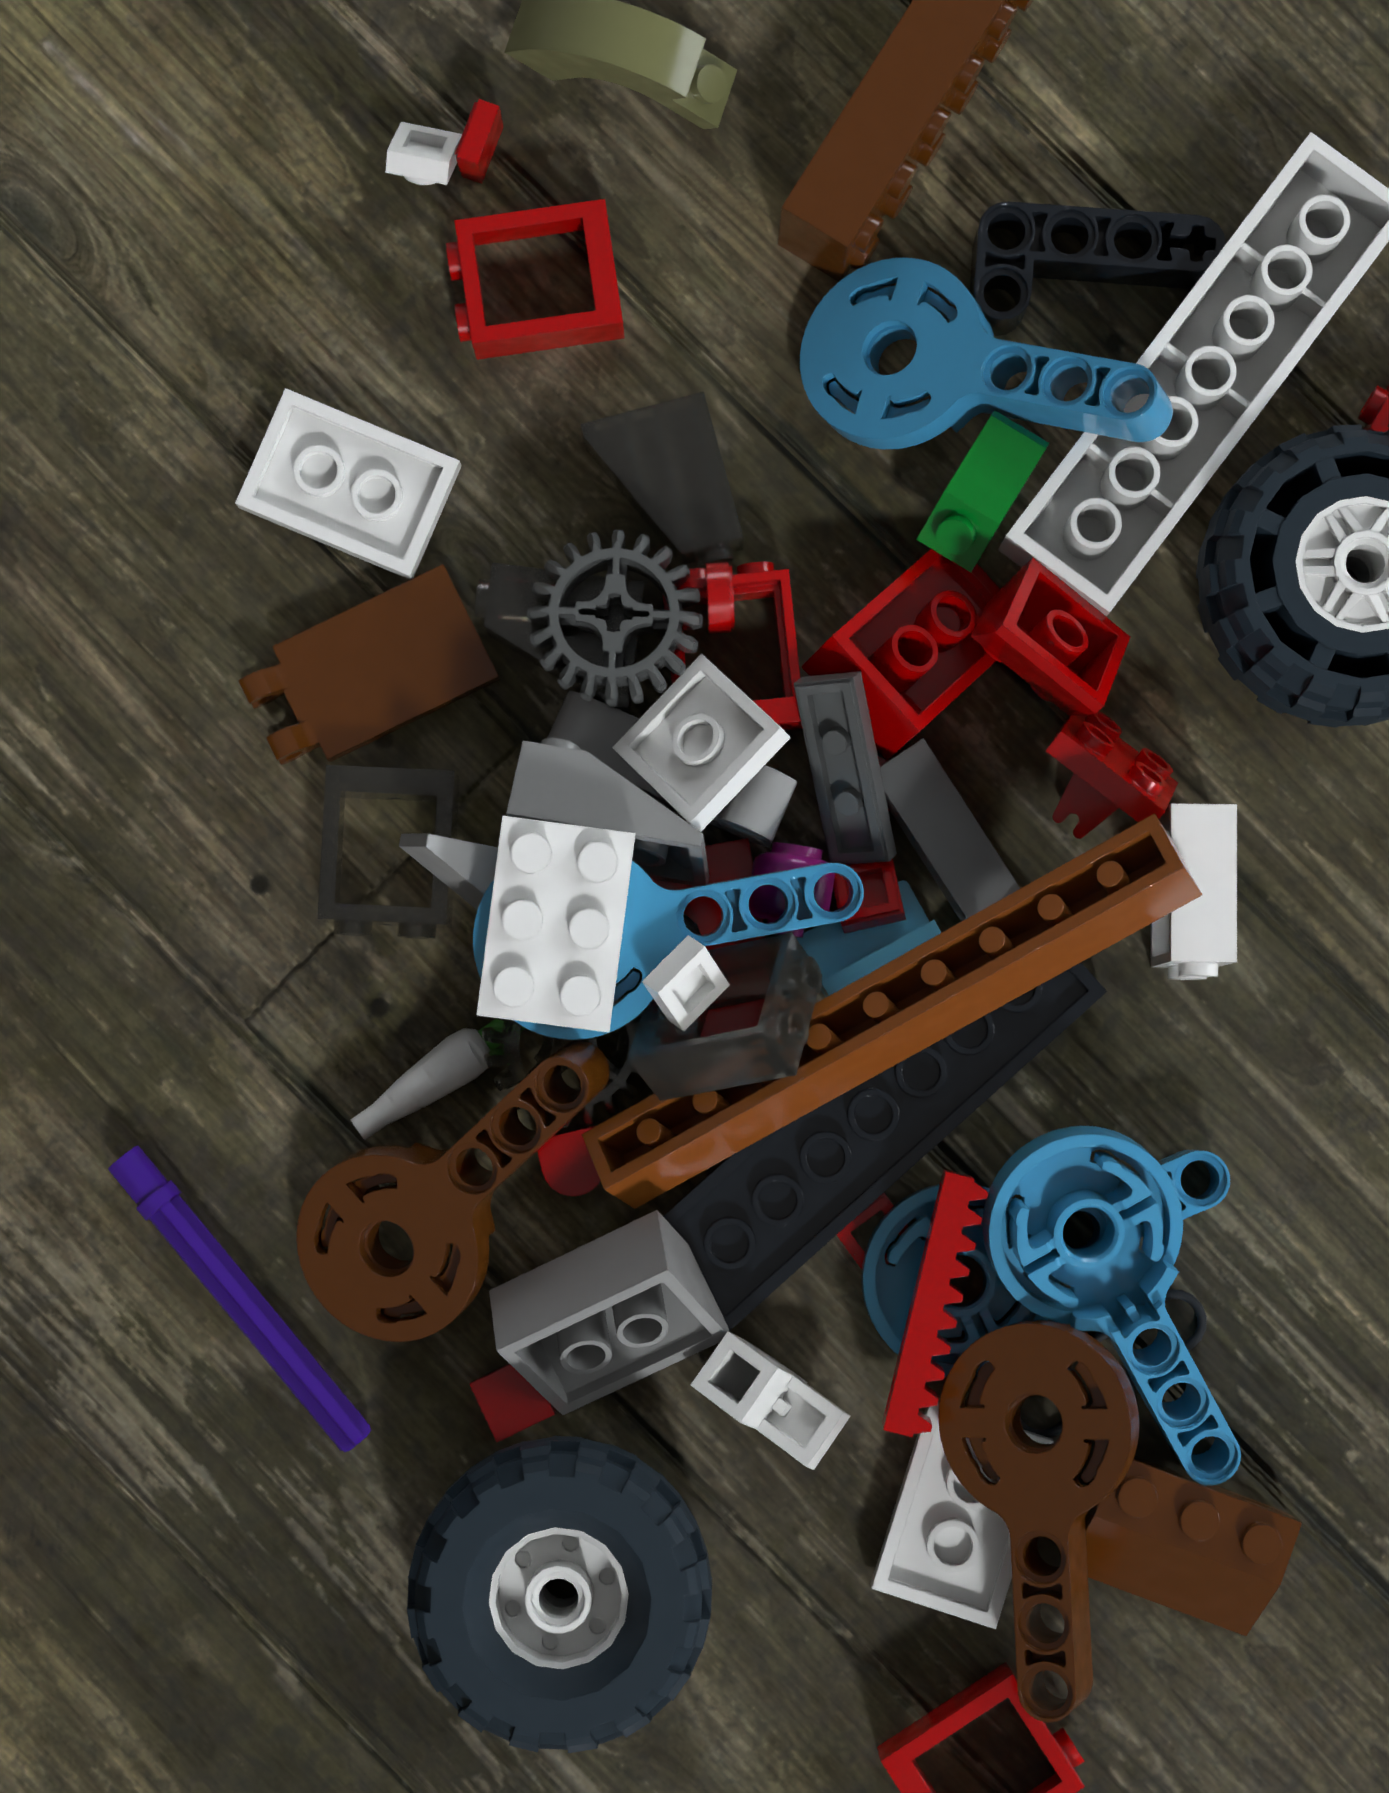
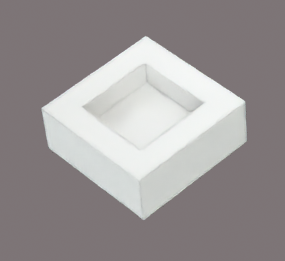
M401 122L387 149L385 173L404 176L406 180L419 185H432L435 183L447 185L457 164L455 153L462 134Z
M689 935L642 981L665 1017L683 1031L730 985L706 947Z

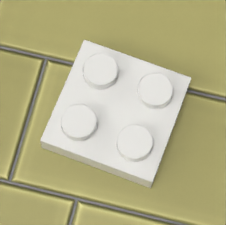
M701 653L612 748L688 823L701 832L791 737Z

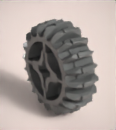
M614 530L612 534V548L602 549L598 534L596 532L589 533L587 535V543L590 553L581 557L577 547L572 543H568L563 547L566 558L571 564L568 568H563L553 560H548L544 565L545 571L550 578L557 582L555 586L543 582H535L533 584V595L542 601L548 602V606L529 608L527 610V617L530 622L548 625V627L531 634L530 641L535 648L554 646V648L544 654L540 659V663L545 671L553 670L563 663L566 664L557 680L559 686L564 690L571 687L579 677H582L584 681L581 686L580 696L584 701L590 702L593 699L599 684L606 686L605 698L608 706H616L618 704V687L629 686L633 702L635 704L641 703L644 700V696L639 682L649 678L653 688L658 693H663L667 690V683L659 670L665 666L678 676L682 675L686 670L684 662L674 654L675 650L693 654L697 652L698 641L682 633V630L702 628L703 616L696 612L683 611L682 609L700 601V593L697 588L677 590L690 577V570L686 565H681L668 572L665 571L673 557V552L669 547L664 546L659 549L652 559L647 557L650 549L649 536L640 534L636 539L633 550L625 549L624 531ZM607 571L604 589L598 597L590 601H576L575 606H565L570 595L581 582L596 573ZM627 571L640 574L656 585L665 597L669 610L653 609L652 604L639 603L631 598L628 594ZM611 605H622L625 616L632 618V620H623L620 624V631H608L606 621L600 619L599 616H608L611 611ZM562 626L578 627L579 632H589L598 636L603 642V667L592 664L575 653L564 638ZM654 630H666L661 643L649 656L633 665L623 667L627 645L633 638L638 635L654 634Z

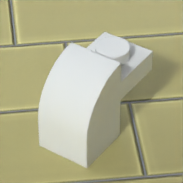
M728 1331L691 1384L693 1388L738 1422L758 1430L804 1466L813 1470L850 1418L848 1413L809 1386L807 1381L753 1344Z

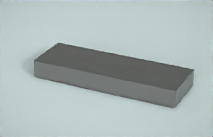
M861 671L801 677L794 683L829 861L830 863L841 864L889 862L897 852Z
M924 738L916 741L880 765L888 809L961 922L1020 889Z

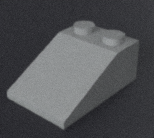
M545 738L541 743L522 742L507 807V816L636 833L632 861L639 865L651 879L691 886L708 884L710 875L702 832L588 751L580 750L576 744L559 738Z

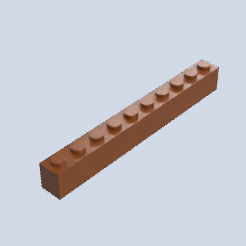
M1154 813L583 1133L582 1137L603 1188L636 1209L1202 896V893L1174 842Z

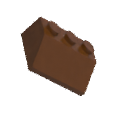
M1134 1456L1129 1471L1118 1487L1108 1498L1091 1508L1085 1516L1088 1578L1247 1636L1281 1585L1302 1522L1280 1509L1215 1485L1200 1484L1186 1474Z

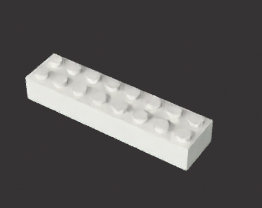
M1310 132L1136 363L1145 366L1153 373L1172 403V420L1166 431L1156 439L1148 442H1134L1084 432L1007 533L998 550L1021 568L1034 557L1097 610L1107 616L1389 242V188ZM1139 394L1131 398L1126 404L1124 412L1130 413L1139 410L1147 402L1149 394Z

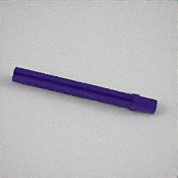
M139 1145L133 1147L115 1161L108 1171L137 1204L136 1210L146 1221L150 1220L339 1450L348 1452L364 1440L371 1431L370 1424L180 1196L182 1192L172 1180L168 1181Z

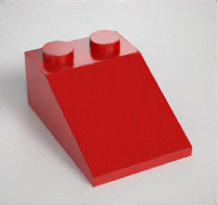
M930 549L835 632L801 667L809 676L861 671L876 749L888 760L996 662L971 635L986 603L1000 588L978 564H976L972 572H969L933 549Z

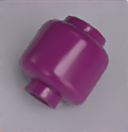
M773 842L771 852H764L755 857L751 876L828 862L821 860L823 852L821 849ZM835 873L823 875L814 887L815 901L825 911H830ZM762 885L753 891L749 899V910L752 915L767 920V923L777 920L783 914L785 898L776 886ZM804 929L776 933V935L803 938Z

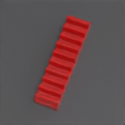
M945 1169L942 1171L883 1415L882 1426L885 1431L913 1437V1434L931 1432V1419L919 1408L937 1406L939 1399L936 1391L925 1383L943 1380L945 1375L943 1367L931 1358L932 1356L950 1354L951 1346L949 1341L939 1335L938 1330L956 1328L957 1320L953 1314L944 1309V1305L962 1302L964 1296L961 1290L950 1283V1279L969 1276L970 1271L966 1264L956 1258V1254L975 1250L976 1243L962 1233L963 1227L981 1225L982 1217L970 1209L968 1205L969 1201L987 1199L989 1193L975 1183V1178Z

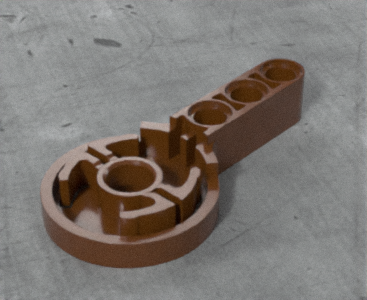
M586 1041L567 1043L541 1062L450 1149L439 1150L420 1143H415L410 1148L400 1146L372 1147L350 1155L322 1175L313 1185L303 1202L298 1218L296 1240L303 1274L309 1287L323 1307L350 1329L374 1339L391 1342H405L425 1338L440 1331L459 1316L478 1294L487 1273L490 1250L489 1235L495 1231L490 1207L494 1191L605 1088L610 1071L608 1061L603 1052L595 1045ZM561 1065L567 1066L577 1073L581 1082V1090L573 1089L565 1083L561 1075ZM517 1107L531 1113L536 1122V1131L528 1129L521 1123L517 1114ZM474 1148L480 1149L488 1155L492 1162L493 1171L485 1169L478 1163ZM397 1183V1185H389L384 1187L379 1186L380 1184ZM328 1205H330L331 1208L326 1218L325 1228L322 1230L324 1215ZM382 1221L393 1222L407 1232L414 1249L412 1260L396 1259L384 1250L379 1240V1227ZM453 1243L452 1255L450 1258V1262L448 1263L447 1259L450 1251V1244ZM381 1308H384V1314H381ZM421 1310L425 1311V1313L415 1316L396 1318L402 1314H411Z
M1031 1320L1013 1323L994 1330L975 1341L961 1354L950 1370L941 1393L939 1432L947 1461L960 1483L977 1501L997 1513L1009 1529L1018 1697L1025 1711L1033 1718L1042 1722H1056L1065 1718L1085 1701L1092 1690L1093 1668L1085 1516L1091 1508L1110 1496L1129 1471L1138 1445L1139 1413L1135 1393L1124 1369L1099 1341L1087 1333L1063 1323ZM984 1361H989V1362L985 1363V1364L980 1368V1370L978 1371V1378L976 1379V1381H975V1383H974V1385H973V1387H972V1389H971V1392H970V1395H969V1398H968V1402H967V1406H964V1401H965V1398H966L967 1391H968V1389H969V1387H970L971 1382L973 1381V1379H974V1377H975V1375H976V1371H977L978 1367H979ZM1075 1361H1078V1364L1076 1365L1075 1369L1078 1371V1373L1082 1376L1083 1380L1085 1381L1091 1393L1093 1402H1090L1083 1383L1081 1382L1080 1378L1075 1373V1371L1071 1368ZM1029 1396H1044L1051 1400L1058 1408L1062 1417L1063 1428L1061 1435L1055 1443H1038L1032 1440L1022 1428L1020 1412L1023 1403ZM966 1438H969V1441H970V1444H971V1446H972V1449H973V1451H974V1453H975L977 1459L979 1460V1462H980L981 1465L983 1466V1467H982L983 1472L986 1474V1476H987L988 1478H990V1479L993 1480V1481H997V1480L999 1479V1481H998L997 1483H992V1482H990V1481L985 1477V1475L981 1472L980 1466L978 1465V1463H977L976 1460L974 1459V1457H973V1455H972V1453H971V1451H970V1449H969V1447H968ZM1087 1439H1093L1095 1447L1091 1460L1080 1476L1085 1483L1093 1481L1088 1485H1083L1076 1477L1083 1469L1091 1450L1092 1443ZM1039 1536L1051 1539L1059 1547L1061 1553L1059 1567L1047 1564L1040 1557L1037 1548ZM1042 1603L1050 1604L1060 1611L1064 1619L1063 1633L1052 1631L1044 1624L1040 1613ZM1045 1670L1053 1671L1063 1678L1068 1689L1067 1699L1055 1697L1048 1691L1044 1683Z

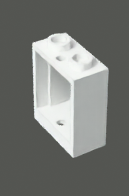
M1171 803L1159 821L1174 842L1202 896L1151 923V967L1168 968V979L1205 980L1207 977H1218V967L1237 962V804Z

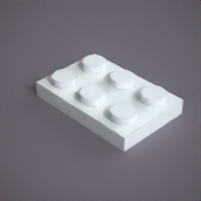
M285 388L235 504L239 509L411 580L414 578L461 469V463L455 458Z
M502 816L477 1016L610 1033L636 833Z
M938 1402L937 1406L926 1407L924 1413L931 1419L932 1429L931 1432L917 1434L870 1585L874 1590L996 1629L1012 1579L1009 1529L997 1513L977 1501L964 1488L952 1471L940 1438V1402ZM1024 1430L1032 1440L1038 1443H1054L1051 1438ZM966 1438L968 1447H969V1449H970V1451H971V1453H972L974 1459L976 1460V1462H977L978 1465L980 1466L981 1472L985 1475V1477H986L990 1482H992V1483H997V1482L999 1481V1479H998L997 1481H993V1480H991L990 1478H988V1477L986 1476V1474L983 1472V1469H982L983 1466L981 1465V1463H980L979 1460L977 1459V1457H976V1455H975V1453H974V1451H973V1449H972V1446H971V1444H970L969 1438Z

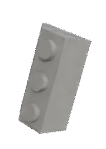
M658 1210L489 1290L496 1351L562 1415L720 1343L727 1331L729 1332L728 1325L688 1243Z

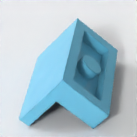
M902 880L898 882L906 920L846 934L843 932L841 922L816 926L805 932L803 938L796 939V944L825 997L830 996L941 933L935 920L929 922L907 881Z

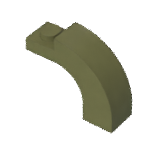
M522 0L504 52L551 81L591 78L627 87L657 101L702 129L719 127L737 73V69L703 49L706 38L661 15L618 0Z

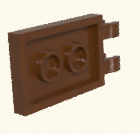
M444 564L272 646L280 664L253 672L238 681L249 704H252L254 709L264 706L285 694L298 720V724L285 727L266 737L277 761L284 765L320 746L327 760L332 762L500 679Z

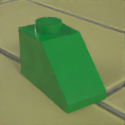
M994 410L949 482L916 540L972 572L1048 447L1049 442Z

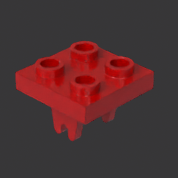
M1100 711L1096 714L1069 716L1046 749L1048 754L1073 772L1052 818L1056 823H1061L1069 814H1076L1079 817V822L1073 830V835L1077 839L1086 836L1118 808L1137 822L1146 819L1154 813L1160 819L1166 812L1178 785V782L1170 777L1173 769L1163 758L1147 748H1143L1140 752L1135 750L1120 738L1122 734L1121 728Z

